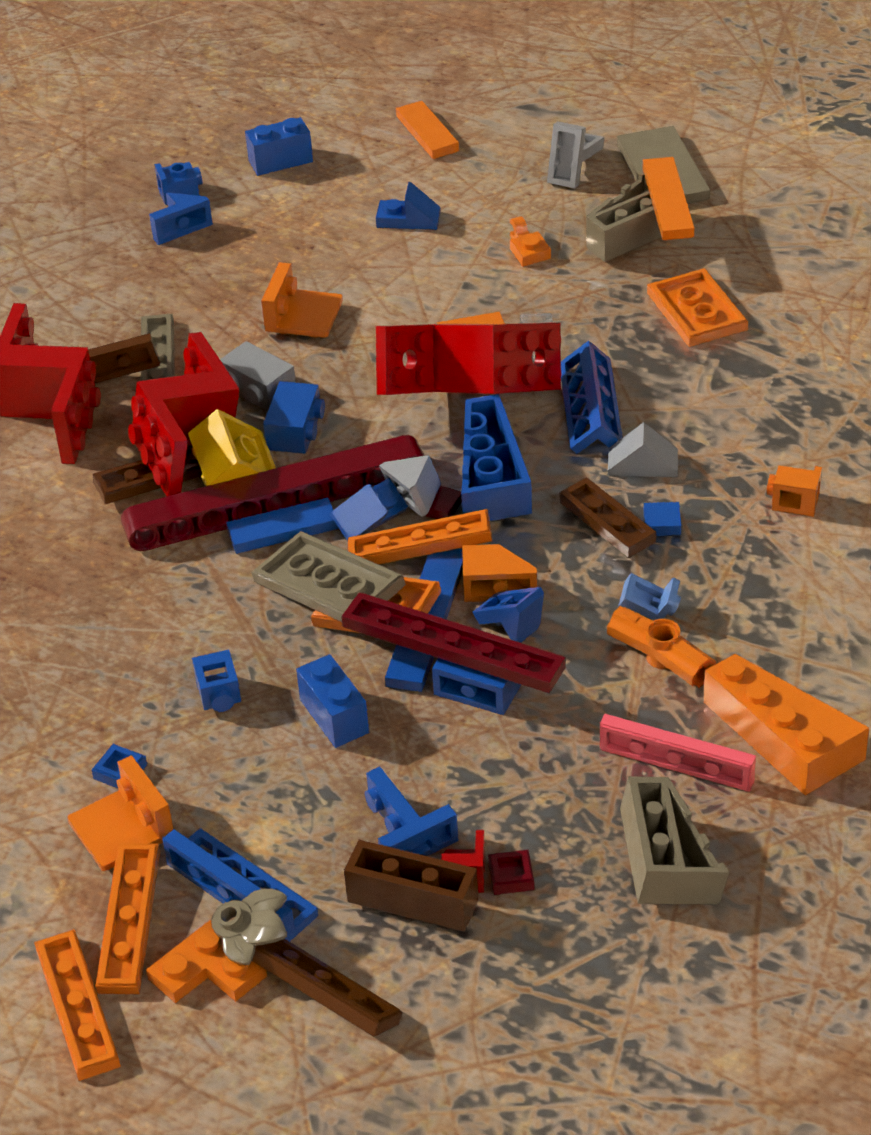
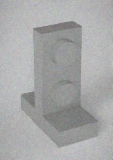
M559 121L554 123L547 183L574 189L578 187L582 162L603 149L605 137L585 133L586 127Z

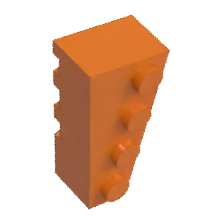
M733 654L705 670L704 703L805 796L866 760L869 727L737 654Z

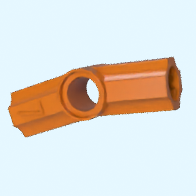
M619 606L613 612L612 618L607 625V635L645 653L646 660L651 666L658 669H669L691 686H697L698 688L703 686L705 670L716 664L714 659L680 635V627L673 620L657 619L653 621L633 610Z

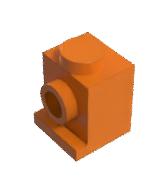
M778 465L776 475L770 474L767 484V495L772 496V510L814 517L820 495L822 467L815 466L813 471Z

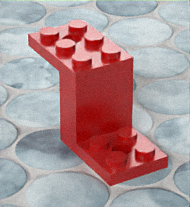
M13 303L0 335V417L53 419L61 463L75 464L79 451H83L85 448L86 431L92 428L94 409L99 407L101 401L100 388L95 387L94 382L96 376L95 362L90 361L88 347L39 346L38 343H34V320L32 317H29L27 305Z
M560 322L376 326L377 395L428 392L501 394L561 390ZM533 351L535 352V361H534V364H533V361H532ZM404 353H406L407 355L406 366H404L403 364Z
M202 332L189 333L188 345L183 351L185 362L184 375L137 381L136 394L131 399L133 422L128 427L130 442L136 445L141 454L142 462L148 465L153 473L156 485L161 486L166 496L178 494L182 491L187 446L192 445L188 433L217 409L236 418L240 389Z

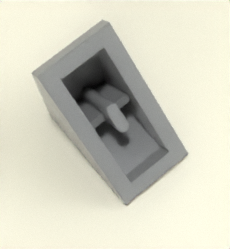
M643 422L609 447L608 476L678 477V449Z
M430 456L388 461L379 465L385 480L391 479L407 505L421 517L426 515L441 485Z

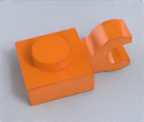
M522 216L510 219V224L514 228V231L510 232V250L522 267L551 259V248L538 231L529 233L527 224Z

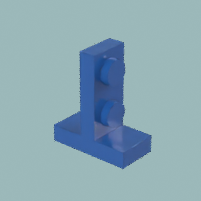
M381 767L366 773L368 790L364 792L366 802L373 813L379 812L389 832L378 838V844L429 856L459 841L457 814L449 804L420 818Z

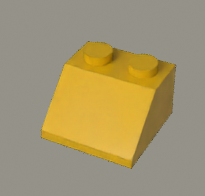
M218 409L188 433L193 446L192 453L198 460L202 471L201 478L206 486L276 468L262 431Z

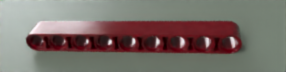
M402 435L136 504L123 511L121 523L130 547L136 551H147L227 530L226 522L327 497L330 502L351 497L364 486L370 484L371 487H374L385 480L379 467L382 463L425 455L418 441L413 436Z

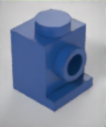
M190 162L174 163L163 168L160 163L154 164L158 190L165 205H168L166 193L200 196L198 185H202L203 181L199 167L192 168Z
M229 650L192 658L196 685L204 710L214 709L217 712H224L231 709L235 703L241 702L238 678ZM222 667L225 669L224 673L206 677L204 675L205 671Z

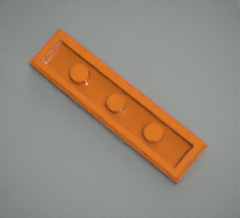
M674 157L643 159V172L662 240L694 237L695 228Z
M488 509L349 537L348 552L379 565L462 548V545L492 542Z
M118 843L95 985L98 994L140 995L160 858L159 844Z
M75 929L34 942L78 1081L120 1068L119 1057Z

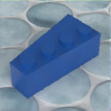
M495 394L466 399L461 491L462 514L488 509L490 521L532 514L531 479L500 395Z

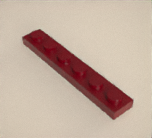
M361 592L357 594L341 616L344 628L549 694L566 668V657Z

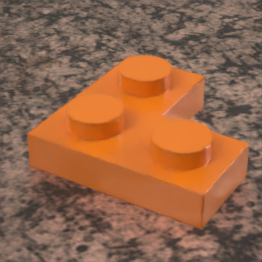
M211 920L146 969L148 980L175 1004L207 978L236 1002L267 977L266 969L251 961L249 965H242L231 961L223 951V939L214 932Z

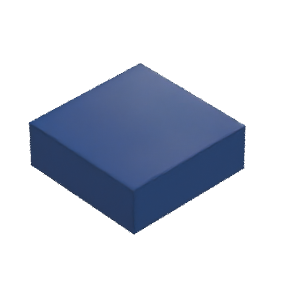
M679 502L644 503V523L656 531V536L681 535Z
M112 744L91 770L93 779L118 788L116 781L121 777L117 762L132 755L142 770H144L147 766L146 756Z

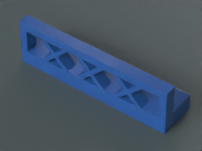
M588 340L561 361V382L570 449L576 454L597 439L609 448L623 438L611 358ZM579 363L575 372L572 373L571 368ZM584 381L578 393L575 394L580 382ZM584 403H586V405H585L583 411L581 412V414H580V415H577V414L579 413V411H580L582 405H583ZM590 424V430L581 435L586 425Z
M201 828L189 838L173 829L162 839L167 865L223 904L231 900L242 901L250 893L261 888L276 889L283 892L287 896V900L276 913L287 931L285 939L289 942L319 916L316 906ZM203 845V846H205L206 848H208L209 850H211V851H212V855H211L210 853H208L207 851H205V850H204L203 848H201L200 846ZM232 868H237L238 870H240L241 875ZM290 908L297 909L301 914L293 919V912Z

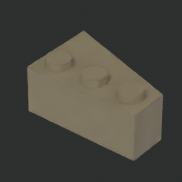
M643 171L638 174V180L632 185L625 184L621 188V194L616 198L612 199L609 197L586 216V247L604 262L661 238Z
M628 776L620 811L638 904L719 905L729 871L724 863L717 862L710 851V841L705 833L700 834L692 823V813L669 777Z

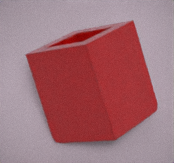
M476 830L475 849H447L442 853L441 860L477 868L478 893H484L485 834L484 830Z

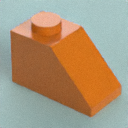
M500 544L462 545L464 602L487 601L497 592L537 587V568Z

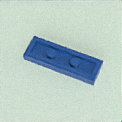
M328 497L226 522L227 532L236 554L287 542L300 531L309 535H315L339 528L330 516L333 507Z

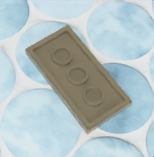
M674 126L617 136V146L636 181L638 180V174L643 171V159L674 157L687 203L710 199V188Z
M302 531L251 572L254 582L342 622L341 616L359 592L388 601L406 585L403 575Z

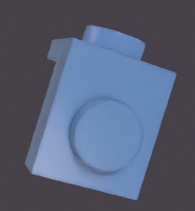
M631 573L624 582L618 607H626L653 621L664 619L666 615L672 616L681 600V596L677 595L680 580L673 577L663 589Z

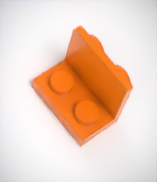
M279 262L261 300L265 331L326 338L341 307L343 296L337 293L298 290L297 278L293 277L291 263Z
M132 755L117 762L121 777L116 781L118 791L69 814L67 817L69 825L102 871H107L115 866L118 843L161 844L163 843L162 839L173 830L169 804Z

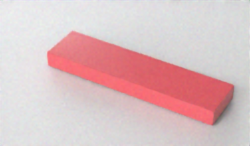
M604 714L600 722V750L747 792H750L755 780L756 755Z

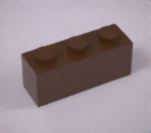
M358 840L344 869L347 902L463 932L466 931L479 901L477 868L376 843Z

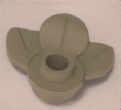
M259 889L250 893L242 901L231 900L216 909L212 916V928L216 935L223 939V951L231 961L242 965H249L255 953V946L273 943L287 937L285 926L276 913L287 900V896L283 892L276 889Z

